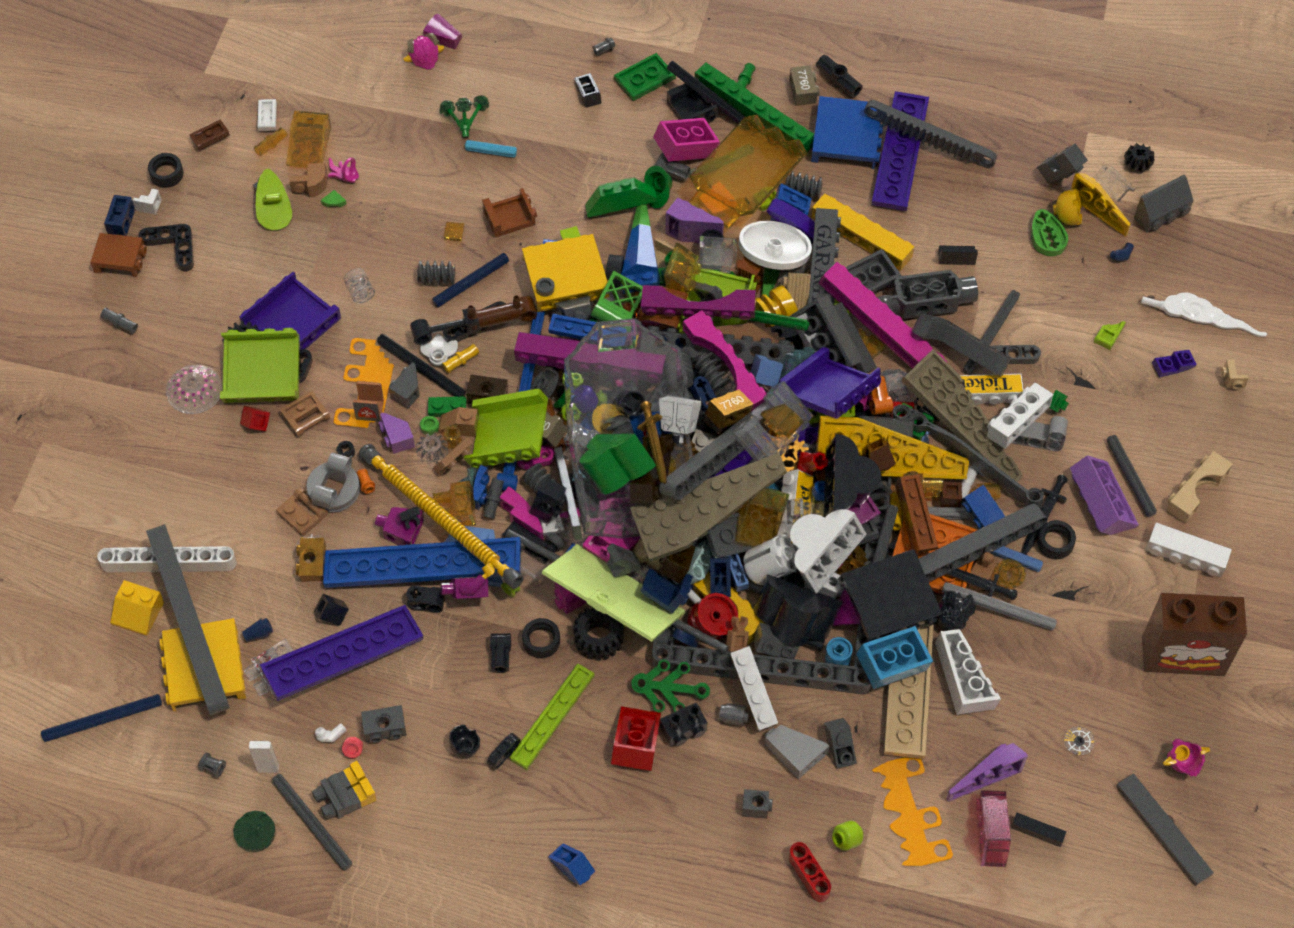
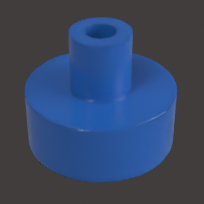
M817 481L812 488V494L816 501H824V481Z

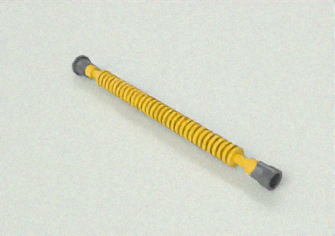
M367 444L360 449L359 459L366 461L370 466L373 465L377 469H381L384 478L460 542L483 564L491 563L501 576V579L512 589H516L522 584L524 578L514 568H509L506 564L499 562L500 556L394 465H387L381 457L382 455L375 450V446Z

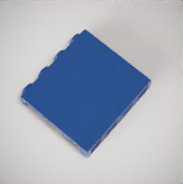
M819 96L811 162L818 163L819 156L873 162L872 169H875V162L879 163L880 152H877V148H881L882 138H878V136L882 135L883 125L864 113V108L868 101Z

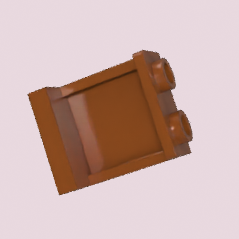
M523 188L519 189V195L495 203H491L489 198L482 200L484 214L495 238L536 225V209L531 207V198L528 193H525Z
M99 233L90 262L94 273L101 274L103 268L131 271L133 277H137L138 272L142 270L143 256H146L147 246L144 245L143 238Z

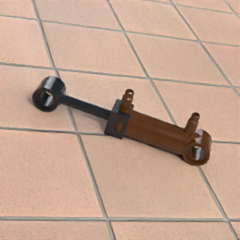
M515 295L513 303L476 310L475 307L469 305L467 309L462 310L463 319L429 326L427 320L417 319L410 324L415 344L424 345L432 340L431 333L463 326L466 328L467 335L479 333L480 328L516 320L523 322L532 321L537 317V311L532 297L523 296L519 298L518 295Z

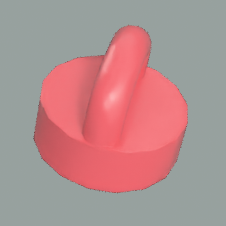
M357 737L345 739L342 745L343 754L348 758L360 756L363 750V742Z

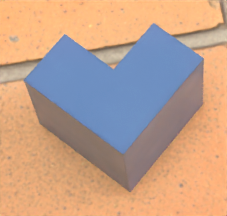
M755 354L750 372L754 375L756 383L777 388L783 364L769 360L766 356Z

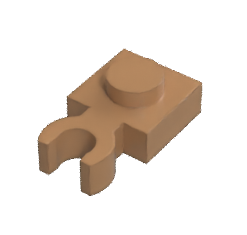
M733 616L731 619L733 630H728L726 645L729 648L727 651L735 652L747 647L749 632L745 628L748 625V618L741 616L740 623L738 617Z

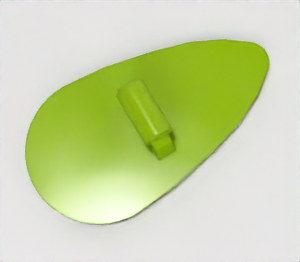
M265 169L257 184L256 217L264 228L278 231L284 229L291 222L292 208L285 188L278 176L272 170Z

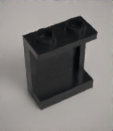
M686 83L667 91V103L679 120L705 118L707 122H711L718 118V106H712L708 100Z

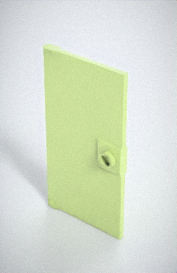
M578 544L542 570L543 575L587 601V604L594 607L595 610L608 614L651 642L686 612V610L680 607L674 613L663 609L658 603L644 596L640 591L641 583L626 574L614 577L605 561Z

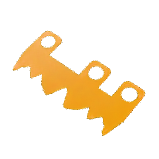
M904 757L887 761L874 768L873 772L886 776L881 787L891 789L885 797L884 809L901 813L900 817L892 822L889 827L898 836L907 839L900 847L909 851L910 855L902 865L924 866L951 859L953 853L948 840L941 839L928 843L924 833L925 829L938 827L942 824L938 808L932 806L917 810L907 781V777L924 773L925 768L922 759ZM909 760L918 761L920 765L919 770L916 772L909 771L906 766ZM928 811L934 812L937 816V820L933 824H928L924 821L923 816ZM943 844L947 847L948 852L944 857H939L935 854L934 848L936 845Z

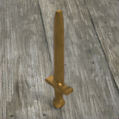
M644 401L641 403L640 408L644 412L645 421L637 428L643 432L647 430L657 474L660 481L666 484L665 464L655 424L657 421L662 420V416L658 413L652 416V404L649 401Z

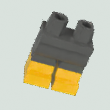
M358 761L351 763L350 767L321 780V786L312 791L317 803L328 799L329 803L321 807V811L326 819L336 815L340 819L344 815L376 801L375 792Z

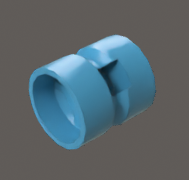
M842 637L831 639L827 644L824 662L849 666L853 650L851 643Z

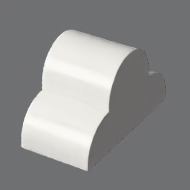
M840 509L831 512L825 518L817 514L805 515L799 518L791 528L790 538L797 549L794 559L795 565L808 587L816 594L867 535L854 512Z

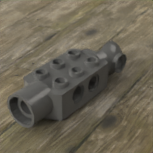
M951 270L898 276L894 281L892 296L882 295L877 298L887 304L893 313L906 319L919 317L920 314L936 315L957 312L959 304L977 302L978 286L974 276L959 278Z

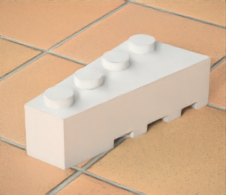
M961 630L940 632L935 644L956 714L995 709L1001 698L993 690L990 679L986 678L980 662L974 658L972 649Z

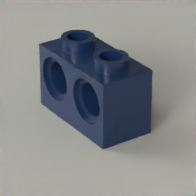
M113 196L104 222L107 234L127 236L135 213L132 197Z

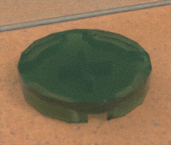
M256 810L247 812L235 823L233 829L234 839L238 846L245 851L253 853L263 851L274 841L276 835L275 823L265 812Z

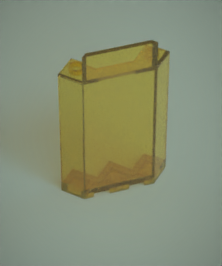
M758 115L744 117L689 176L697 192L688 202L697 208L705 210L712 216L719 217L724 221V226L729 229L740 216L754 214L807 155V152L800 139L786 141L779 127L765 129Z

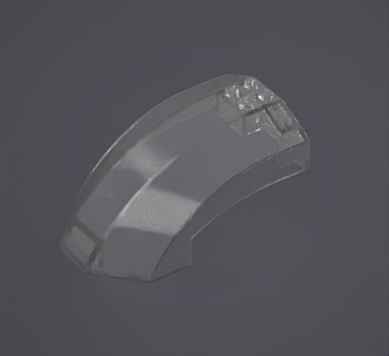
M635 318L596 322L587 336L583 337L575 350L564 360L569 446L584 535L621 539L640 536L630 507L639 504L630 503V483L633 480L627 482L620 489L603 495L579 462L583 454L588 451L587 444L596 434H611L613 430L606 429L611 424L605 423V421L618 415H624L615 406L617 395L624 390L640 392L645 397V400L652 404L651 412L660 411L659 398L671 396L685 399L684 395L688 380L681 348L665 341L663 336L652 329H647L641 325L642 322ZM689 433L684 434L683 443H674V450L671 451L668 476L693 457Z

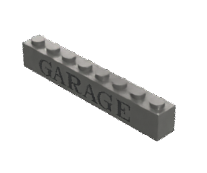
M816 208L808 304L824 296H829L832 304L835 302V298L818 282L836 263L834 258H838L839 247H835V243H839L840 232H836V230L840 228L841 217H838V210Z

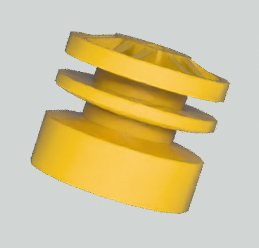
M782 285L770 290L769 297L763 294L760 298H756L757 311L790 316L798 311L792 296ZM765 323V327L775 326V325H771V324H766V323Z

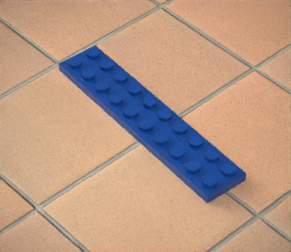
M520 537L481 540L500 556L499 562L506 564L509 568H514L521 574ZM458 541L326 550L323 585L325 588L478 577L479 574L481 576L485 574L481 569L485 564ZM495 569V572L489 577L500 575L497 573V570Z

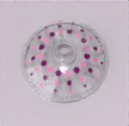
M192 364L175 371L168 379L165 391L167 400L174 409L186 414H197L207 411L219 401L223 385L220 376L214 369L206 365Z

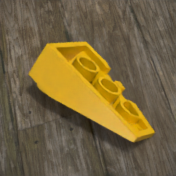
M1076 173L1071 190L1077 189L1079 191L1081 206L1126 236L1131 224L1102 186L1087 174Z

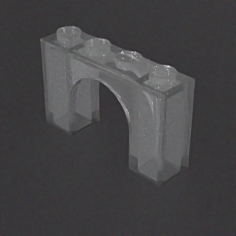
M785 381L773 386L763 397L779 418L781 431L778 438L767 433L754 416L742 421L732 433L755 461L778 453L782 455L790 448L788 445L799 438L800 435L798 433L809 426V420L813 417L812 413Z

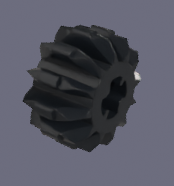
M1136 143L1134 146L1130 145L1125 152L1124 162L1125 165H1128V170L1134 169V172L1139 170L1143 173L1145 170L1149 171L1154 164L1155 154L1154 151H1151L1150 146L1145 147L1144 143L1142 145Z

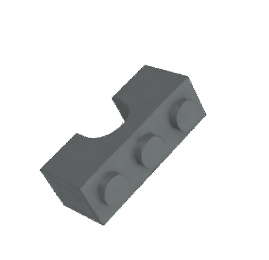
M1076 143L1065 148L1061 153H1055L1037 166V169L1049 184L1055 181L1059 183L1064 178L1080 172L1084 168L1083 164L1088 160Z

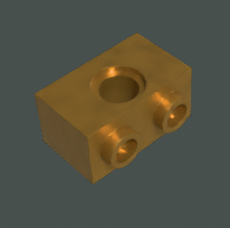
M300 538V545L296 546V554L299 556V563H296V575H299L301 582L323 581L326 551L324 538ZM308 557H315L312 563L306 562Z

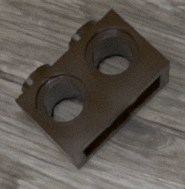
M692 545L688 549L660 558L659 563L661 565L658 572L680 583L690 569L696 547Z

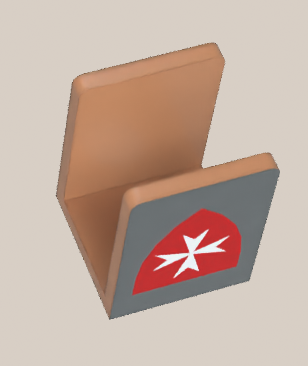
M357 381L356 386L359 400H353L356 420L381 421L380 413H382L384 404L381 383Z

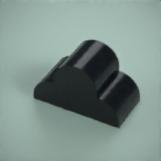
M836 434L826 447L825 456L828 459V465L825 467L824 518L833 511L840 509L848 510L850 507L862 505L881 482V472L878 465L868 457L859 456L856 444L847 436Z
M767 574L754 605V613L760 620L771 625V632L776 638L790 645L803 646L808 643L809 639L821 641L828 638L843 601L819 592L816 594L811 589Z

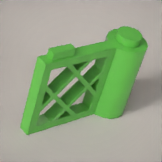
M613 271L590 316L605 324L626 328V331L629 332L634 323L631 321L632 316L642 300L643 286ZM616 278L621 281L623 287L615 288L613 279ZM634 288L640 291L638 296L631 297L629 289ZM625 290L627 298L620 300L617 292ZM613 293L616 301L610 302L604 297L606 294ZM629 302L632 308L631 311L623 309L621 303Z

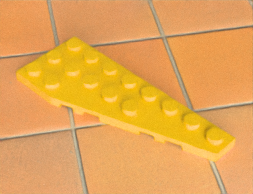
M820 416L816 453L821 452L826 455V447L836 434L850 438L856 444L859 456L865 455L867 444L884 437L896 465H893L889 470L880 471L881 476L903 477L919 474L920 478L967 479L969 465L967 458L858 417H839L835 419L830 416Z

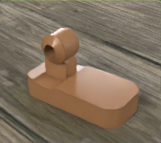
M985 552L982 557L977 559L970 573L990 580L997 567L998 559L993 554ZM967 583L969 588L977 592L984 591L982 588Z

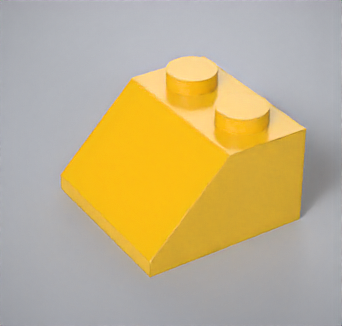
M124 580L115 596L110 623L148 636L164 604L161 593Z

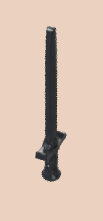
M1064 475L1057 476V481L1052 491L1044 488L1041 489L1043 495L1047 496L1041 508V511L1047 518L1057 500L1063 504L1066 503L1067 498L1059 494L1063 485L1068 481ZM1040 529L1029 533L1023 547V554L1027 555L1038 538Z
M958 568L946 574L989 591L987 595L989 597H992L994 591L1008 597L1010 600H1015L1018 595L1016 589L1010 590L996 584L999 574H995L993 581Z

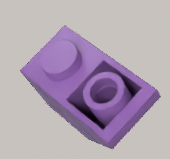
M380 413L381 421L378 423L381 432L386 433L384 440L387 448L391 447L393 454L414 448V438L408 422L386 413Z

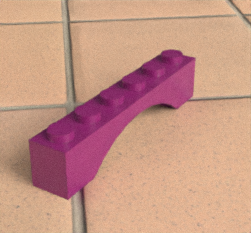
M643 285L641 309L642 313L649 316L664 314L669 317L675 315L691 317L703 310L711 318L713 316L723 319L739 317L742 320H749L755 318L756 290L737 289L720 299L696 302L676 297L662 286Z

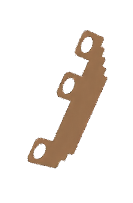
M760 322L715 327L722 334H732L734 338L742 339V336H751L756 341H760L761 338H770L775 343H779V340H785V337L779 338L777 332H771V327H765V323ZM736 343L732 346L736 354L742 351L740 344ZM694 344V347L698 350L704 348ZM757 345L752 346L750 349L752 355L760 354L761 348ZM773 347L770 349L774 350V357L779 355L778 348ZM744 363L746 370L751 371V367Z

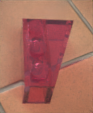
M981 790L980 798L976 799L975 805L976 811H979L977 827L979 828L981 866L1006 867L1011 844L1006 791Z

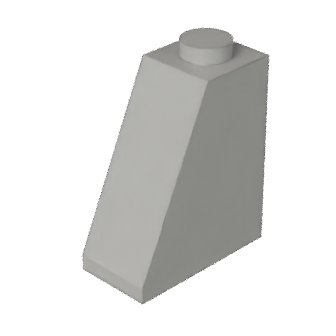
M779 725L776 729H770L765 735V746L797 779H800L814 767L829 751L827 743L783 725Z

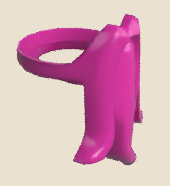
M328 158L332 173L328 174V178L335 177L350 183H355V180L359 178L354 158H348L344 165L340 161L338 163L339 167L333 164L331 158Z

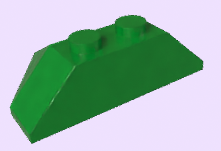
M634 176L599 184L585 204L587 217L657 202L655 188Z

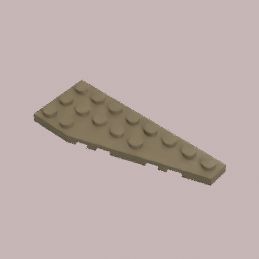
M933 349L901 382L959 439L1018 482L1023 476L1012 457L1007 456L1000 445L987 437L989 421L981 408L977 407L972 401L971 397L973 395L969 390L966 391L962 385L963 380L961 376Z
M780 453L709 478L681 500L661 496L654 504H638L630 507L650 562L688 549L693 545V542L708 534L710 529L717 524H721L742 508L744 503L755 498L765 487H769L785 475L787 471Z

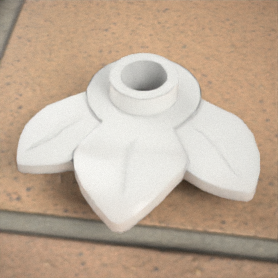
M437 334L431 343L421 345L422 354L428 357L435 366H441L458 349L456 340L447 343L440 334Z

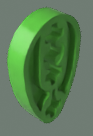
M1045 209L1036 211L1031 226V238L1034 248L1045 256L1060 255L1065 251L1068 243V234L1064 226L1049 211ZM1048 233H1051V234H1050V239H1051V240H1054V241H1053V247H1052V246L1050 247L1051 241H1050V240H1047V239H1048Z

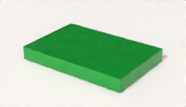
M655 53L615 74L614 80L631 100L635 101L676 79V76L667 69L668 65Z

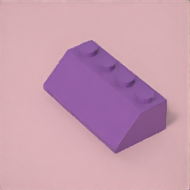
M1087 455L1070 467L1073 474L1072 478L1078 484L1080 495L1086 501L1087 509L1096 521L1095 526L1100 532L1113 535L1139 526L1107 461Z

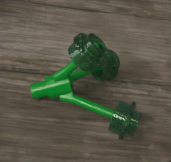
M483 95L474 97L473 106L476 109L470 119L466 118V112L471 110L472 105L468 98H459L455 103L457 111L462 112L463 119L459 120L454 114L456 107L453 101H443L440 104L439 112L446 117L451 115L458 127H460V131H462V138H468L470 127L477 113L489 108L487 97Z

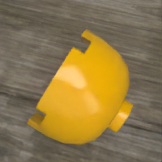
M1077 189L1064 191L1058 196L1056 205H1053L1054 215H1058L1059 220L1063 224H1082V214H1080L1082 206L1079 191Z

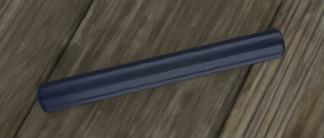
M501 253L433 297V304L436 307H440L509 262L508 256L505 253Z

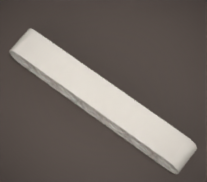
M152 547L103 548L97 555L98 561L105 572H160ZM173 547L182 572L231 571L237 564L234 551L230 547Z

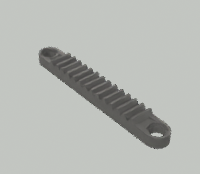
M876 100L868 101L864 108V113L868 117L881 122L883 127L888 125L890 130L895 128L896 132L902 131V135L908 134L909 138L915 137L916 141L920 139L922 144L927 142L929 147L934 145L935 149L941 148V152L946 150L948 155L953 153L955 158L960 156V160L966 159L967 163L973 162L986 168H991L995 165L997 155L990 149Z

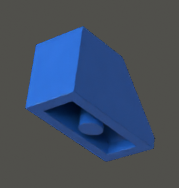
M564 843L548 856L550 861L569 880L578 885L587 882L595 872L582 852Z

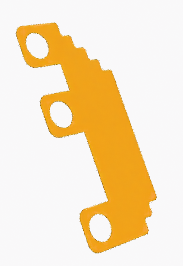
M354 338L351 341L349 351L351 354L366 355L365 366L347 365L343 378L346 381L381 383L384 397L382 413H384L394 364L389 363V358H384L385 353L379 351L380 346L375 345L376 340ZM359 341L365 343V349L363 351H356L353 347L354 344ZM352 368H356L360 372L356 378H350L347 373ZM338 408L335 411L333 420L336 425L368 428L370 422H375L356 420L354 409ZM339 413H349V420L346 422L339 421Z

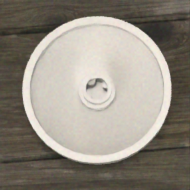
M758 221L745 226L740 232L738 241L740 251L749 260L763 267L779 270L794 269L804 265L809 260L812 250L809 238L802 231L791 225L776 221Z

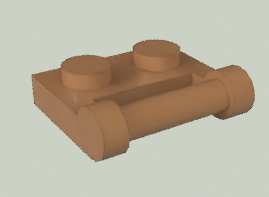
M313 391L280 409L281 415L297 437L322 420L330 419L328 411ZM316 411H319V414L314 416L313 418L307 420L301 425L297 424V422L301 421L307 416L313 414Z
M469 437L465 438L433 467L439 475H442L446 468L450 469L457 462L456 459L460 455L463 457L471 450L469 446L473 443Z
M298 488L288 500L276 509L277 514L302 536L306 535L328 514L324 507L321 508L318 505L312 504L311 498L306 495V491L302 488ZM300 500L304 502L316 515L313 517L309 515L297 502Z

